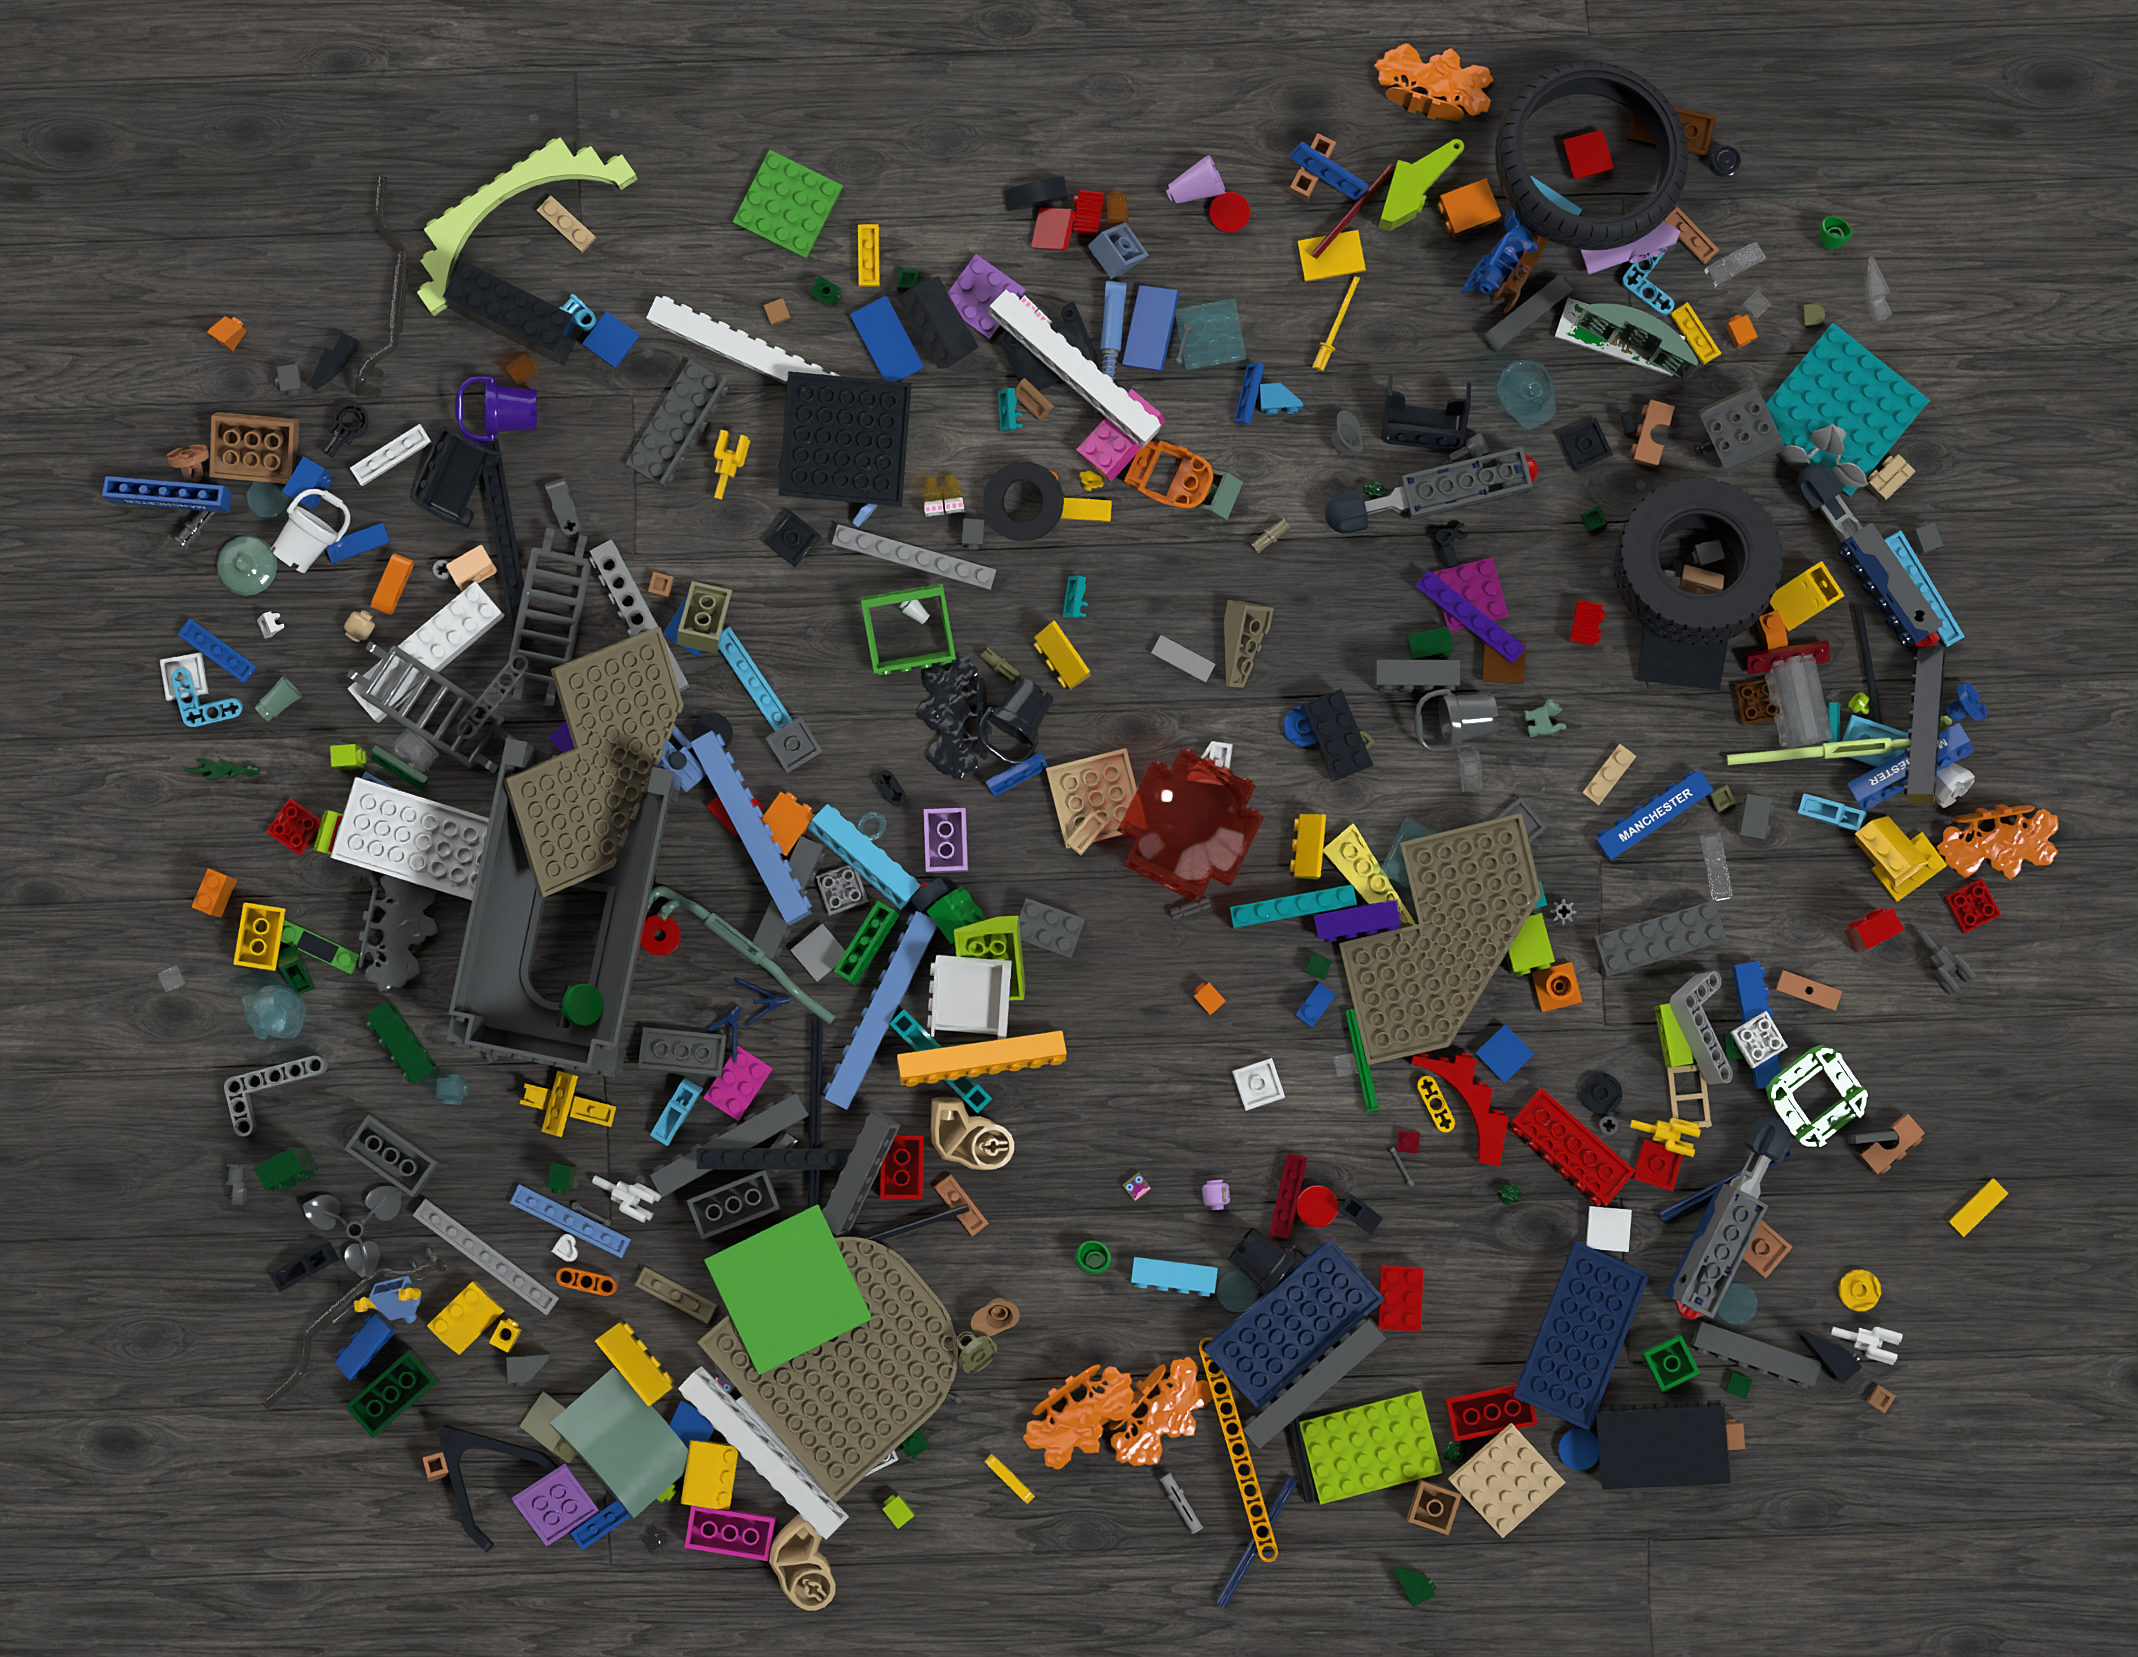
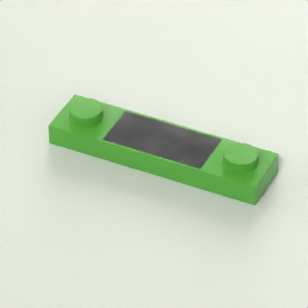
M284 920L281 936L282 942L290 946L296 945L299 950L349 974L353 973L359 961V954Z

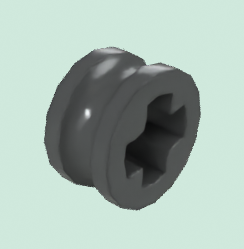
M1611 1116L1604 1117L1599 1121V1130L1605 1135H1612L1618 1130V1122ZM1607 1120H1611L1610 1123L1614 1125L1610 1132H1607L1606 1128L1603 1127V1123H1607Z

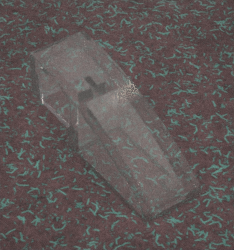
M1756 241L1711 264L1704 271L1714 288L1760 264L1767 258Z
M1871 256L1865 262L1864 294L1873 325L1889 319L1893 314L1885 300L1891 291L1874 257Z

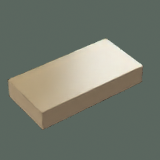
M1091 811L1065 843L1079 855H1082L1108 823Z

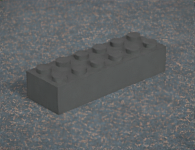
M1715 900L1598 935L1593 937L1592 940L1603 975L1608 977L1723 942L1727 938Z

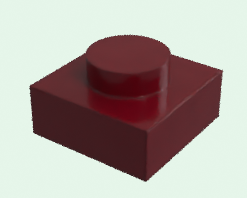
M1399 1130L1396 1151L1418 1154L1420 1133Z

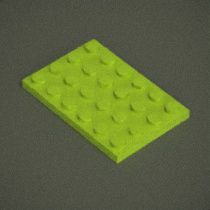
M1421 1391L1299 1422L1320 1505L1442 1473Z

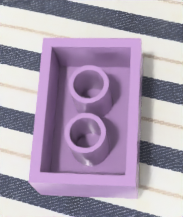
M966 808L924 809L926 873L968 872Z

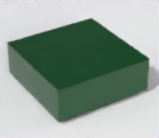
M899 268L897 289L908 291L917 286L920 271Z
M1600 506L1580 514L1588 533L1608 524Z
M1732 1372L1725 1392L1746 1399L1753 1379Z

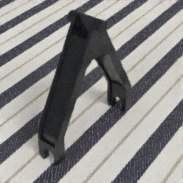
M444 1425L438 1430L437 1435L442 1446L464 1530L488 1553L494 1543L475 1524L459 1466L462 1454L469 1448L479 1446L537 1462L548 1474L559 1467L544 1452L450 1425Z

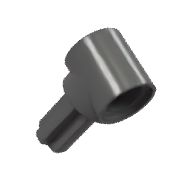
M1480 433L1466 440L1464 443L1465 447L1449 454V459L1453 464L1468 458L1473 459L1486 456L1491 451Z

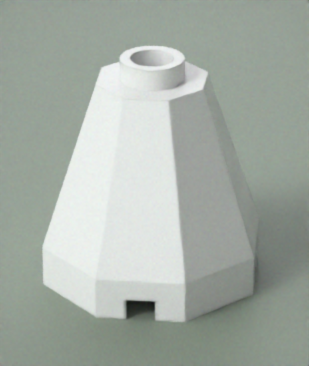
M1955 763L1937 771L1935 796L1937 803L1942 808L1952 805L1957 801L1955 797L1958 795L1961 797L1975 781V776L1969 770Z

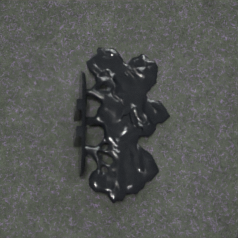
M969 657L956 658L948 671L936 663H933L931 667L924 670V688L932 694L933 698L922 702L915 714L921 720H926V724L931 730H939L941 736L930 745L926 759L932 765H935L942 774H951L954 779L960 781L965 773L974 772L978 768V760L971 753L975 744L978 743L979 754L983 760L987 759L988 752L981 744L979 736L972 737L966 731L967 721L977 719L978 732L981 718L988 707H991V705L987 704L984 679L982 677L978 679L976 691L971 687V681L977 675L978 669L973 663H970ZM967 688L969 692H963L962 689ZM976 696L977 713L973 714L968 705V700ZM986 720L983 727V735L988 743V734H992V726L988 725ZM965 734L968 738L964 739L962 735ZM970 741L971 743H968V748L961 751L960 746L964 742ZM966 752H969L968 757H964Z

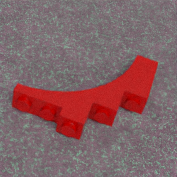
M1460 1052L1459 1056H1454L1453 1063H1450L1449 1058L1438 1057L1437 1060L1429 1059L1430 1055L1423 1053L1412 1056L1411 1065L1422 1067L1442 1077L1464 1099L1470 1109L1477 1129V1162L1500 1166L1509 1117L1504 1116V1112L1492 1110L1491 1113H1488L1493 1088L1488 1087V1083L1476 1081L1475 1085L1472 1084L1477 1059H1472V1054Z

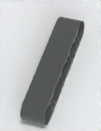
M1560 274L1490 329L1483 336L1484 339L1497 353L1568 297L1574 289Z
M520 654L514 655L460 721L457 731L462 738L468 739L475 735L526 671L528 661L525 656ZM522 658L525 662L524 668L520 670L513 667L514 659ZM503 674L511 676L512 682L510 685L503 686L500 683V677ZM494 690L499 694L496 702L487 700V693ZM483 707L486 711L485 717L481 719L474 716V709ZM464 723L472 725L473 731L471 734L464 735L460 729Z

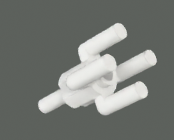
M595 1176L592 1180L593 1184L612 1193L611 1200L620 1204L619 1210L643 1223L646 1219L650 1221L653 1213L637 1205L640 1198L651 1204L654 1200L659 1202L661 1199L660 1193L640 1183L628 1185L619 1181L617 1185H614L598 1176Z
M1833 1327L1831 1335L1855 1341L1854 1348L1866 1351L1865 1356L1867 1358L1890 1365L1896 1362L1898 1354L1881 1350L1882 1342L1886 1341L1899 1345L1903 1336L1901 1333L1880 1327H1874L1872 1331L1859 1328L1858 1333Z

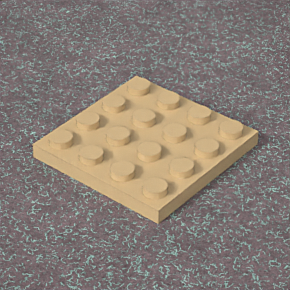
M1126 748L1046 768L1064 842H1066L1091 811L1108 823L1093 842L1147 829ZM1065 843L1066 849L1071 848L1068 844Z
M1512 1423L1448 1478L1502 1538L1566 1483Z

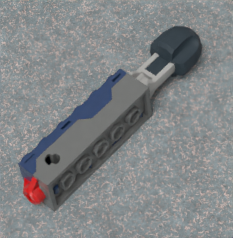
M1523 447L1403 475L1399 480L1400 487L1395 488L1390 496L1364 502V498L1358 490L1340 493L1328 501L1325 508V519L1334 531L1344 534L1366 530L1369 525V514L1389 509L1397 513L1407 512L1409 521L1527 493L1533 487L1532 483L1538 474L1536 461L1524 453Z
M1810 465L1804 468L1797 479V490L1809 510L1814 511L1819 508L1832 526L1837 537L1842 542L1837 546L1839 556L1851 566L1849 568L1850 572L1855 578L1860 579L1863 591L1867 595H1871L1875 608L1879 612H1883L1886 617V624L1890 629L1894 628L1898 634L1897 639L1900 644L1907 648L1913 645L1929 648L1939 641L1940 637L1936 631L1943 626V623L1874 524L1871 522L1863 528L1839 496L1844 486L1835 473L1823 465Z
M1774 1116L1765 1117L1753 1125L1744 1142L1745 1146L1752 1153L1741 1175L1732 1179L1730 1185L1719 1182L1664 1294L1675 1300L1678 1314L1690 1320L1703 1315L1714 1318L1768 1208L1767 1204L1757 1200L1761 1193L1759 1183L1770 1161L1777 1163L1783 1161L1792 1138L1789 1126L1782 1119Z

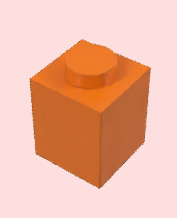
M1739 314L1729 319L1730 322L1727 324L1726 329L1736 349L1756 340L1758 336L1748 315L1741 317Z
M1202 983L1194 990L1196 993L1194 999L1209 1015L1226 1002L1210 983L1207 985Z

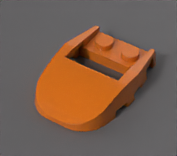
M1149 441L1143 449L1141 448L1136 453L1124 482L1154 501L1181 509H1193L1205 500L1213 482V470L1204 458L1191 453L1185 447L1174 446L1163 441H1159V443ZM1161 451L1182 460L1166 496L1145 488Z

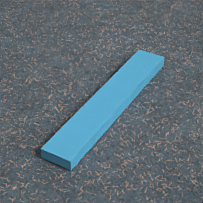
M1902 531L1885 539V542L1943 623V626L1938 628L1936 633L1939 635L1945 648L1964 638L1965 636Z
M728 627L723 630L719 649L774 731L791 722V717L731 628Z

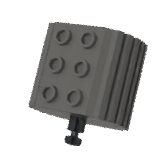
M1756 383L1698 410L1710 438L1703 441V446L1701 447L1696 444L1694 446L1695 452L1698 456H1702V451L1706 450L1708 453L1716 449L1728 476L1786 450L1781 435Z

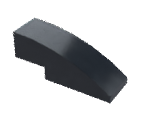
M1064 176L1040 180L1004 190L1007 211L1044 206L1050 202L1068 200Z
M341 332L333 351L327 348L324 349L309 382V386L317 390L332 380L349 362L360 342L356 338Z
M327 1242L272 1272L270 1275L279 1292H282L340 1259L331 1242Z

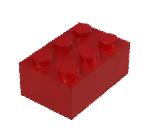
M1883 907L1869 912L1864 918L1856 919L1847 924L1849 928L1844 930L1857 953L1868 950L1905 929L1894 909Z
M895 1136L881 1165L880 1199H923L924 1136Z
M1380 1265L1379 1293L1385 1298L1378 1305L1377 1326L1380 1329L1421 1331L1424 1268Z

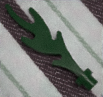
M222 758L220 759L222 766L209 760L197 759L198 763L205 764L204 768H183L190 773L212 772L211 775L205 777L206 780L219 779L230 771H233L230 775L231 778L244 773H248V777L260 775V767H254L253 764H249L248 768L238 767L226 762Z

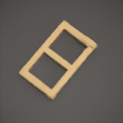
M1688 1065L1667 1068L1673 1118L1679 1119L1677 1101L1702 1098L1705 1121L1692 1123L1699 1124V1128H1709L1712 1126L1707 1084L1699 1066ZM1699 1071L1702 1093L1676 1096L1673 1073Z

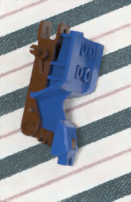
M1510 204L1507 206L1504 223L1508 233L1499 241L1497 246H1494L1489 255H1484L1477 262L1460 292L1463 294L1465 291H1474L1478 287L1481 292L1492 296L1489 301L1491 304L1496 300H1501L1503 297L1508 300V304L1503 311L1505 314L1513 308L1518 300L1522 286L1549 240L1531 229L1516 214Z

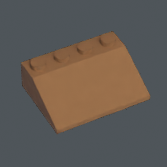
M215 413L211 416L210 477L287 484L295 469L299 439V419Z

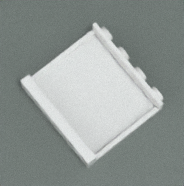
M936 955V961L931 963L930 976H934V981H930L929 993H933V998H929L928 1011H932V1016L928 1015L927 1028H931V1036L934 1037L936 1029L998 1034V1040L1006 1039L1012 961Z

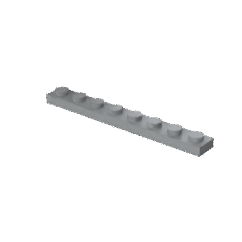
M839 524L837 525L832 545L990 591L996 574V570Z
M425 1199L413 1214L416 1219L545 1315L549 1314L560 1299L428 1199Z

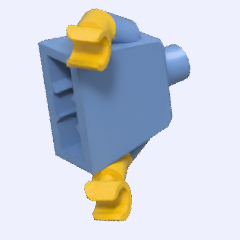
M409 1276L376 1283L369 1298L363 1297L360 1301H354L355 1311L365 1312L368 1308H374L382 1312L389 1320L403 1318L409 1324L417 1318L415 1312L421 1302V1290L414 1288Z

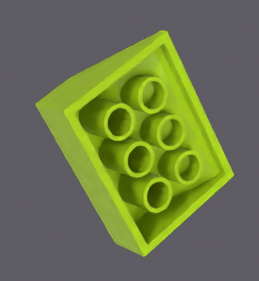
M995 917L954 929L957 957L1012 961L1009 1000H1024L1026 985L1019 917Z

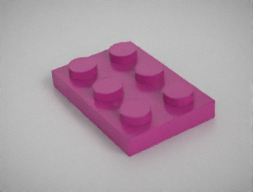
M737 1046V1062H733V1056L731 1055L723 1067L722 1078H716L704 1099L739 1121L773 1068L740 1046Z

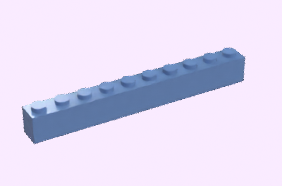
M710 731L690 742L785 922L788 925H792L812 914L809 909L812 905L808 897H803L800 892L802 886L797 878L793 879L790 873L793 870L787 859L783 860L781 856L783 852L778 842L774 843L771 838L773 832L768 823L764 824L761 819L764 816L758 805L754 806L752 799H754L752 792L749 788L745 789L742 783L744 781L743 775L739 769L735 770L732 765L735 761L731 753H726L724 750L725 742L722 736Z
M916 911L915 915L910 914L906 923L909 927L906 933H901L897 941L899 948L897 952L892 951L888 962L891 964L887 971H882L878 980L881 984L878 989L874 988L869 998L872 1000L869 1008H864L860 1017L863 1021L860 1027H855L851 1035L854 1038L851 1046L846 1045L842 1056L845 1058L842 1064L838 1063L833 1071L835 1078L832 1083L828 1082L823 1092L826 1094V1100L847 1110L938 927L932 918Z

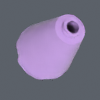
M1210 155L1205 156L1168 185L1169 189L1166 191L1171 201L1175 200L1177 204L1226 193L1221 176L1215 166H1213L1215 163Z

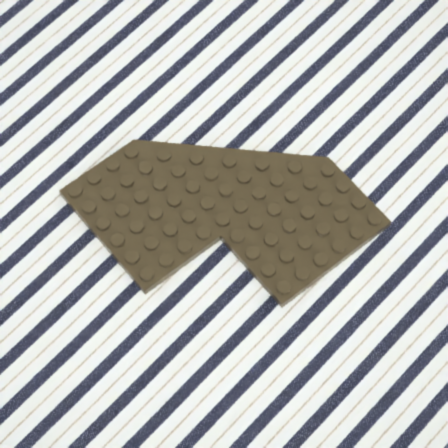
M655 627L551 669L575 749L503 778L539 897H546L608 870L616 864V856L620 847H623L629 834V826L632 820H635L641 806L639 804L641 798L648 790L652 767L658 766L664 752L662 750L666 740H669L675 727L676 717L678 713H681L684 706L661 627Z
M1523 813L1400 843L1419 924L1339 943L1367 1065L1449 1047L1542 896Z

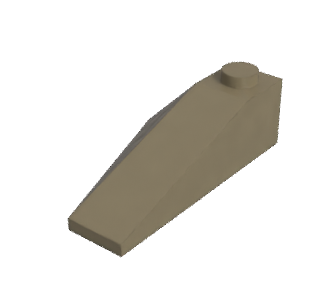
M1228 600L1224 617L1226 686H1245L1253 667L1252 660L1256 651L1260 652L1262 647L1260 642L1263 635L1268 634L1274 608Z

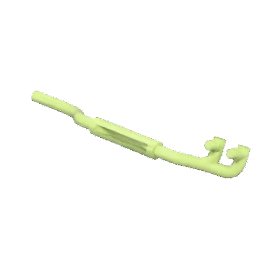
M1948 716L1941 717L1940 733L1947 730L1952 724V720ZM1878 738L1823 743L1822 746L1731 754L1727 755L1726 759L1727 765L1821 756L1824 759L1887 754L1891 753L1892 750L1907 749V746H1911V740Z

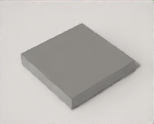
M823 924L791 949V952L817 982L837 966L846 952Z

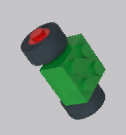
M940 877L930 883L927 881L918 888L919 891L911 898L919 912L927 910V913L951 944L955 942L954 929L987 920L982 910L976 906L970 894L962 886L949 893V888ZM954 945L950 949V953L952 956L957 957L956 946Z

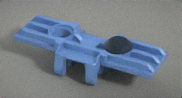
M675 726L672 735L683 748L677 751L666 740L662 750L664 751L656 768L662 769L664 767L666 770L674 771L682 778L681 787L685 792H688L707 773L689 752L693 748L690 741Z

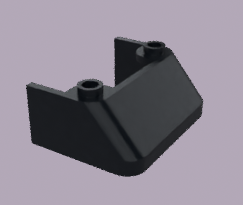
M1389 374L1382 422V440L1392 445L1447 451L1461 449L1464 444L1471 406V383H1467L1465 398L1449 400L1446 410L1406 406L1405 396L1400 392L1392 391L1393 375Z

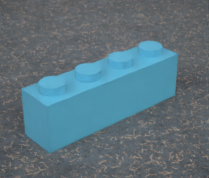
M1134 1257L1131 1282L1135 1283V1287L1139 1288L1155 1285L1156 1290L1168 1291V1287L1177 1288L1176 1292L1189 1294V1290L1197 1291V1295L1210 1296V1293H1215L1218 1268Z

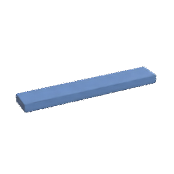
M520 1184L510 1201V1204L620 1258H623L630 1244V1238Z

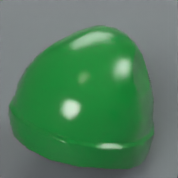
M1829 216L1820 223L1818 237L1821 247L1831 251L1847 244L1853 232L1851 226L1846 221L1838 217Z
M1090 1240L1079 1246L1075 1254V1263L1083 1272L1093 1275L1101 1274L1109 1268L1111 1254L1104 1244Z

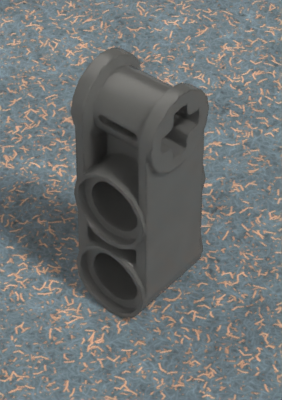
M565 478L545 484L562 532L568 538H577L581 534L582 528ZM570 524H573L574 531L572 532L568 530Z

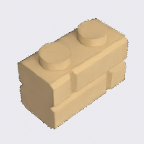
M1899 454L1894 458L1892 456L1888 457L1882 463L1884 468L1880 472L1875 470L1867 478L1869 482L1866 487L1881 502L1886 501L1915 473V470Z

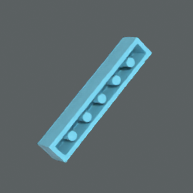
M828 804L811 820L807 827L900 910L911 900L921 886L916 878L908 875L900 864L892 861L884 850L877 848L869 837L861 834L853 823L845 820L837 809L830 807Z

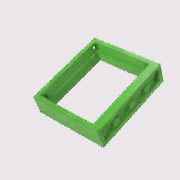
M943 583L861 597L874 673L887 675L891 673V670L899 669V672L911 670V667L928 668L932 666V663L940 662V665H945L956 659ZM939 596L948 651L879 663L869 608Z

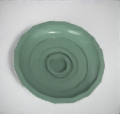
M250 535L239 536L227 542L220 551L216 563L217 573L222 584L231 592L243 596L256 595L267 589L274 580L278 568L276 555L273 554L274 551L270 550L271 546L261 538Z

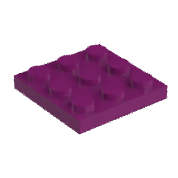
M1493 557L1433 572L1434 575L1492 621L1509 617ZM1442 609L1446 627H1449L1450 632L1466 629L1465 626Z

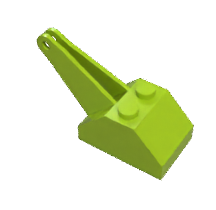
M1452 140L1412 165L1398 160L1378 228L1391 231L1414 219L1417 212L1421 213L1426 196L1423 194L1463 152L1464 143L1461 140Z

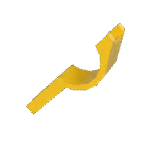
M525 1083L524 1088L527 1089L524 1100H520L519 1104L547 1110L552 1090ZM573 1096L568 1116L611 1127L616 1106Z

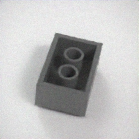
M1026 898L1019 917L1021 942L1072 959L1085 919Z

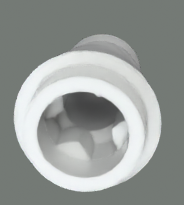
M918 600L905 601L899 606L902 609V613L921 624L930 616Z

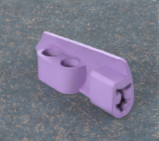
M1663 221L1648 235L1628 245L1609 250H1580L1587 273L1589 275L1626 261L1636 263L1663 254L1667 251L1668 246L1676 244L1680 230Z

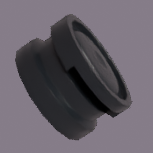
M1721 146L1713 153L1710 160V168L1719 177H1729L1739 168L1741 156L1734 147Z

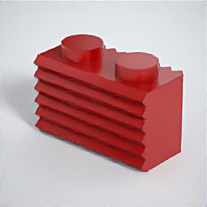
M1079 190V195L1074 196L1073 207H1076V215L1074 216L1072 226L1074 234L1091 237L1098 236L1104 193Z
M1581 600L1576 602L1569 643L1594 647L1596 642H1600L1602 631L1598 630L1600 622L1603 623L1605 617V610H1602V604Z

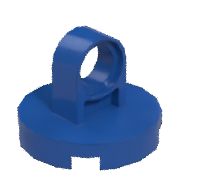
M1963 683L1958 686L1957 693L1959 699L1947 707L1946 714L1954 722L1968 715L1977 722L1988 717L1985 704L1980 705L1978 700L1980 695L1970 683Z

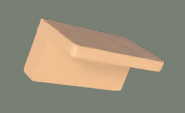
M482 545L446 565L462 592L472 583L476 582L478 584L498 572Z
M1684 565L1682 579L1678 588L1696 595L1716 594L1723 590L1724 575Z

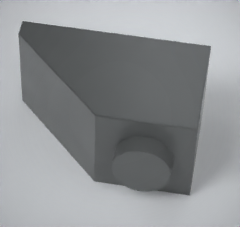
M551 1354L507 1357L508 1383H513L514 1387L526 1386V1382L532 1381L549 1362Z

